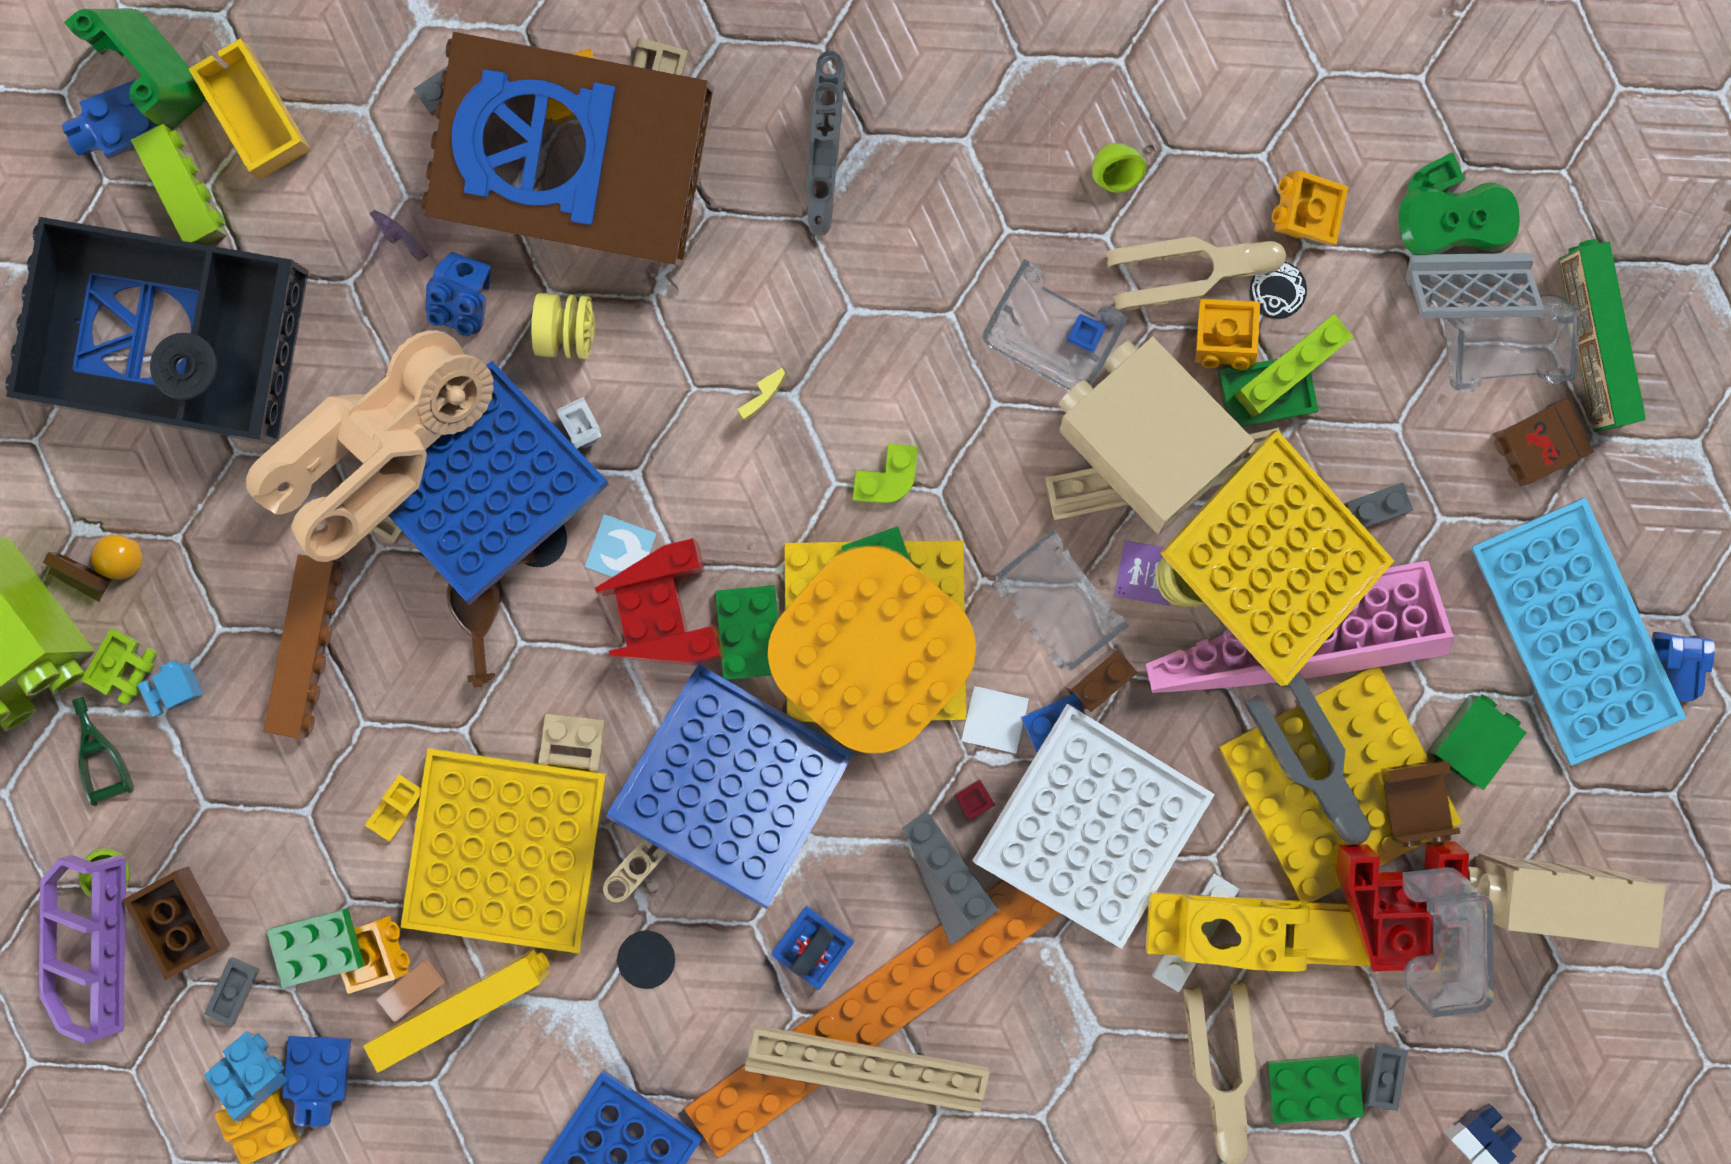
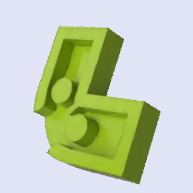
M888 443L885 473L856 470L853 501L887 504L903 498L910 491L914 483L918 446Z

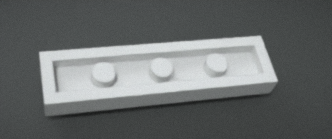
M1211 873L1199 895L1235 897L1239 888ZM1222 919L1203 923L1202 932L1207 936L1208 941H1210ZM1163 955L1152 976L1180 992L1196 963L1186 962L1179 956Z

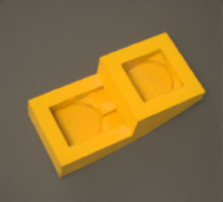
M398 774L365 826L391 843L418 803L421 788Z

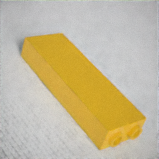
M535 947L381 1031L363 1045L377 1073L383 1071L540 985L550 974L548 971L550 968L549 961L543 952L539 953Z

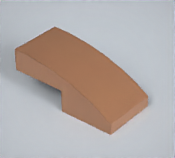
M426 959L376 1000L395 1023L442 986L445 981Z

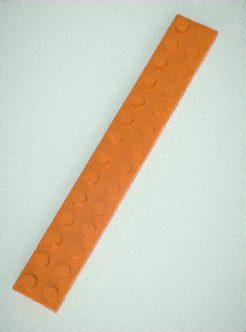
M1002 879L986 891L999 911L952 946H950L942 923L791 1031L875 1047L1061 913ZM743 1064L687 1104L684 1110L714 1153L720 1158L821 1086V1084L745 1071V1064Z

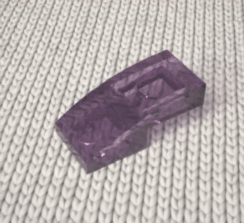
M376 210L370 212V215L384 236L391 243L394 244L401 239L411 255L419 262L429 256L416 238L396 221Z

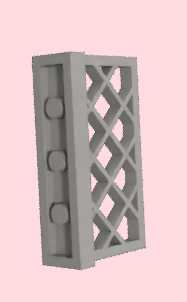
M1531 253L1411 255L1405 279L1407 285H1412L1421 318L1542 317L1545 310L1531 271L1533 264ZM1485 284H1496V285H1495L1493 288H1490L1489 286H1487V285H1485ZM1516 284H1525V286L1521 288ZM1425 285H1436V286H1435L1434 288L1430 289V288H1428V287L1425 286ZM1456 285H1465V286L1461 289V288H1459V287L1456 286ZM1473 288L1484 294V296L1479 299L1470 294L1469 291ZM1504 288L1515 295L1509 298L1498 291ZM1444 289L1454 296L1448 299L1438 292ZM1491 298L1502 304V306H1492L1487 301ZM1522 298L1530 302L1532 306H1523L1517 301ZM1431 299L1442 306L1427 307V302ZM1462 299L1472 306L1463 307L1456 302Z

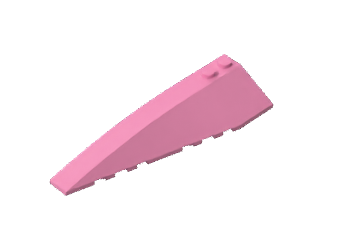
M1429 561L1389 567L1298 672L1303 679L1448 655L1454 636ZM1230 630L1224 631L1223 635L1209 641L1204 639L1197 642L1195 647L1185 651L1180 649L1146 664L1152 693L1217 689L1276 682Z

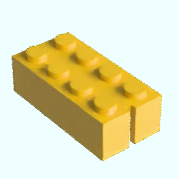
M241 38L217 52L220 58L229 65L227 68L212 55L189 68L190 73L248 171L259 180L311 151L254 52Z

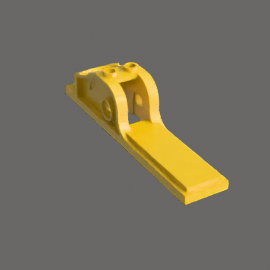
M1149 892L1145 950L1147 954L1179 956L1186 962L1266 971H1305L1307 964L1371 967L1347 903ZM1215 919H1226L1234 925L1236 932L1240 934L1241 943L1211 945L1207 936L1202 932V925ZM1286 924H1290L1288 947H1285ZM1446 937L1433 969L1429 970L1444 971Z

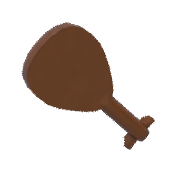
M495 582L469 605L448 583L446 599L449 610L461 629L472 638L475 673L474 675L467 676L468 682H473L474 688L483 687L485 683H488L495 676V673L487 674L483 637L491 628L500 607V585L498 582Z

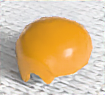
M110 534L101 537L92 548L90 559L92 566L98 574L108 579L121 581L137 573L141 567L143 555L136 541L122 535Z

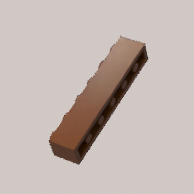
M298 554L263 732L300 739L307 737L308 733H311L315 722V716L312 715L313 705L318 702L320 697V686H317L319 674L324 672L326 666V657L323 656L325 644L328 645L331 639L332 628L329 627L331 615L335 614L338 604L335 592L336 587L341 584L343 579V568H340V561L320 562L308 555Z

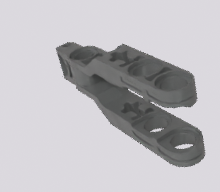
M834 51L823 52L816 62L807 182V193L809 195L808 222L812 234L820 236L826 235L829 232L832 223L845 80V65L841 56ZM836 61L839 64L837 72L834 74L823 72L825 63ZM827 91L836 94V101L829 106L823 105L820 100L823 93ZM823 114H829L828 122L834 130L828 131L827 136L824 137L823 133L818 129L825 125ZM820 181L826 182L830 190L827 197L822 199L816 198L813 194V186ZM817 216L822 217V223L819 225L815 223Z
M1297 673L1288 686L1296 698L1295 704L1302 708L1312 725L1309 728L1329 760V775L1323 779L1314 780L1308 777L1263 699L1256 695L1251 700L1246 701V709L1286 778L1311 789L1336 833L1344 842L1351 845L1363 844L1370 835V826L1360 809L1356 797L1343 777L1345 748L1303 677Z

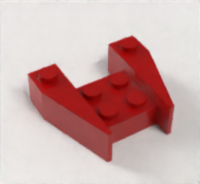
M694 538L663 545L595 587V591L599 595L604 597L615 594L626 647L610 650V656L616 659L684 665H700L724 659L717 628L710 626L689 632L687 630L676 579L705 572L699 543Z

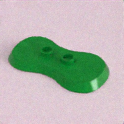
M1489 182L1463 193H1447L1430 187L1414 189L1406 194L1401 201L1398 221L1402 241L1405 247L1415 255L1441 254L1459 246H1471L1487 252H1499L1510 247L1516 240L1519 233L1520 215L1514 194L1502 184Z

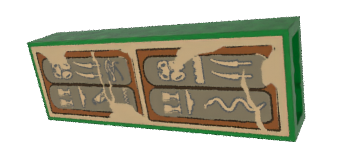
M1591 239L1580 242L1579 246L1569 248L1568 254L1559 258V264L1594 432L1642 422L1646 420L1610 241L1598 243V239Z

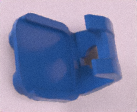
M451 252L434 269L433 277L430 278L426 285L425 309L427 320L434 326L445 325L453 328L462 336H470L480 332L484 325L486 298L481 291L482 288L489 290L492 276L491 265Z
M1653 632V646L1678 700L1690 702L1701 697L1705 689L1706 672H1712L1715 654L1714 640L1704 636L1686 637L1667 632Z

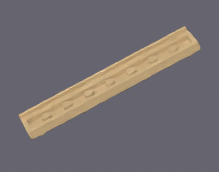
M1279 428L1249 434L1255 442L1246 456L1212 487L1223 485L1271 432L1275 430L1280 432ZM1094 468L1044 479L1053 521L1129 505Z
M754 1025L747 1060L744 1066L745 1071L977 1113L981 1111L980 1106L984 1099L990 1074L988 1067Z

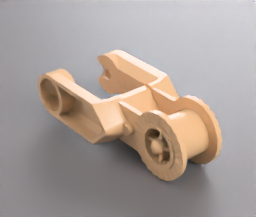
M427 330L417 333L398 347L388 364L386 377L366 395L329 396L265 452L249 469L246 477V489L257 503L273 513L281 515L292 512L307 499L312 484L350 451L363 464L328 496L314 499L305 504L295 515L291 525L296 540L309 557L320 562L338 559L353 548L420 487L427 458L425 450L441 435L464 431L481 418L492 400V393L494 391V380L491 371L478 358L464 354L460 344L447 333L438 330ZM287 482V487L283 491H278L280 484ZM326 521L324 528L316 530L320 522Z

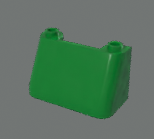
M133 8L81 9L64 22L74 35L91 44L99 54L103 55L107 50H112L122 57L125 56L142 75L131 85L129 91L130 99L144 116L158 126L164 124L173 130L205 102L206 98L190 73L189 65L152 22L139 10Z

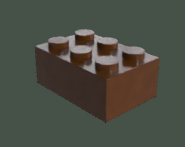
M189 867L176 870L122 900L165 980L230 946L226 935Z

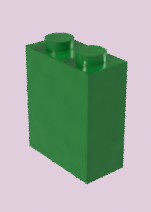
M1483 694L1480 697L1474 695L1467 697L1427 751L1437 760L1449 761L1451 771L1474 788L1481 790L1487 787L1527 733L1519 727L1521 722L1516 717L1507 712L1503 715L1495 709L1497 704Z

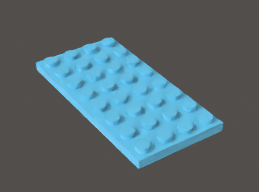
M1581 498L1470 547L1569 765L1573 766L1686 719L1587 498Z

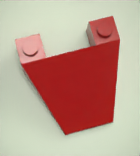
M1456 841L1426 842L1424 871L1379 872L1380 856L1368 844L1338 845L1337 877L1373 972L1433 969L1468 881L1469 853Z

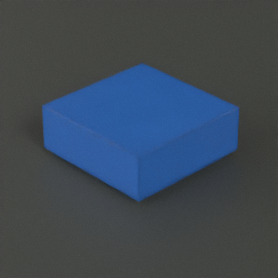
M1079 313L1066 342L1093 354L1105 331L1106 325Z

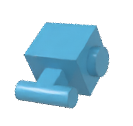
M176 660L160 666L161 672L151 676L156 689L153 690L149 680L137 685L152 718L164 713L159 703L160 701H163L166 709H172L204 695L190 664L177 663Z

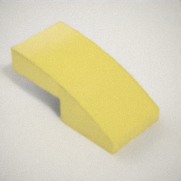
M783 368L759 381L757 386L762 394L737 409L745 422L763 410L777 394L786 378Z

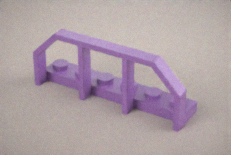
M74 855L59 858L40 880L39 996L57 1032L84 1044L124 1031L125 904L122 900L126 898V858L119 855L94 862ZM69 868L84 874L92 873L91 920L57 908V881ZM57 922L84 933L91 932V973L56 959ZM56 974L84 986L91 984L90 1030L72 1022L56 991Z

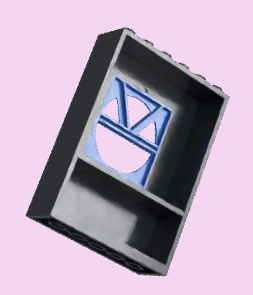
M39 217L38 224L33 229V252L27 261L29 274L27 284L22 289L23 307L22 313L18 316L16 322L18 335L16 344L13 345L11 350L13 362L11 373L7 376L5 382L6 397L36 405L275 445L279 441L309 270L292 259ZM141 287L136 315L116 300L114 294L128 288ZM156 289L168 293L182 305L191 323L190 333L206 340L216 354L218 371L215 381L199 397L189 400L174 399L161 392L153 382L152 377L140 378ZM102 305H105L134 329L132 333L96 346L94 345L92 334L93 322ZM130 346L125 375L115 371L103 361V356ZM183 358L176 366L180 375L187 374L191 369V362L188 358Z

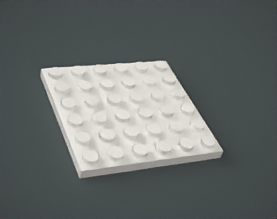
M1067 704L972 861L1122 949L1148 906L1149 892H1156L1215 794Z

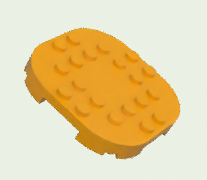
M876 545L849 548L831 558L779 616L772 630L768 646L770 670L780 690L838 742L848 748L865 753L893 751L908 744L919 735L966 682L973 668L976 655L974 631L969 618L961 606L905 556L892 549Z

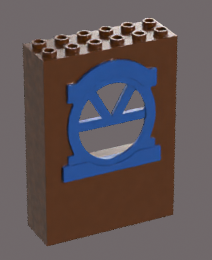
M453 32L452 39H448L446 44V57L449 58L447 70H443L441 76V87L444 88L443 99L438 101L436 108V118L439 119L438 130L433 132L431 139V148L434 149L433 162L430 161L427 166L426 177L430 181L428 192H424L422 197V210H425L424 216L683 266L714 87L707 80ZM526 94H534L536 96L531 127L505 105L507 100ZM548 97H551L566 105L580 121L586 139L585 156L579 170L569 181L554 189L533 191ZM496 113L528 142L486 156L483 147V134L490 115ZM526 156L520 188L507 183L494 171L497 166Z

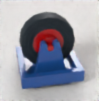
M806 905L773 949L771 956L817 990H820L855 940Z

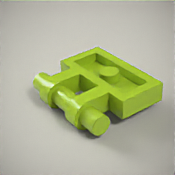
M110 628L81 681L105 695H111L114 688L117 687L122 690L117 700L125 705H129L133 696H137L140 692L137 685L142 682L146 673H150L155 666L153 661L158 652L147 647L141 657L135 654L140 645L139 641L116 628ZM130 663L136 668L129 680L121 676Z

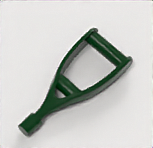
M84 697L72 700L76 715H79L81 721V744L78 763L82 785L89 804L97 806L98 802L126 792L132 793L134 785L127 766L115 746L105 738L89 719L87 714L89 710ZM90 735H93L97 740L89 742ZM106 749L112 757L122 781L94 791L89 773L88 755Z

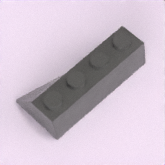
M923 812L902 828L908 838L950 946H952L998 912L999 909L929 812Z

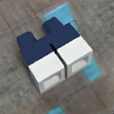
M1489 1103L1477 1112L1470 1108L1466 1113V1117L1457 1125L1451 1124L1443 1131L1472 1164H1510L1517 1157L1512 1150L1522 1140V1137L1510 1125H1506L1498 1134L1491 1129L1503 1117Z

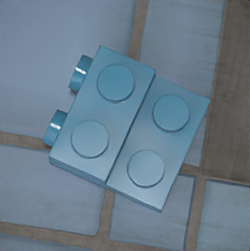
M248 1031L243 1033L222 1051L225 1057L204 1074L232 1119L237 1122L244 1119L287 1082V1079L281 1072L284 1069L282 1063L274 1055L270 1056L266 1050L269 1045L259 1033L255 1035Z

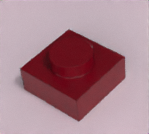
M980 779L954 794L969 820L995 806Z

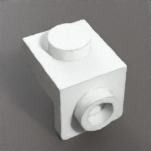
M584 397L557 409V414L575 448L590 447L602 436L600 427Z

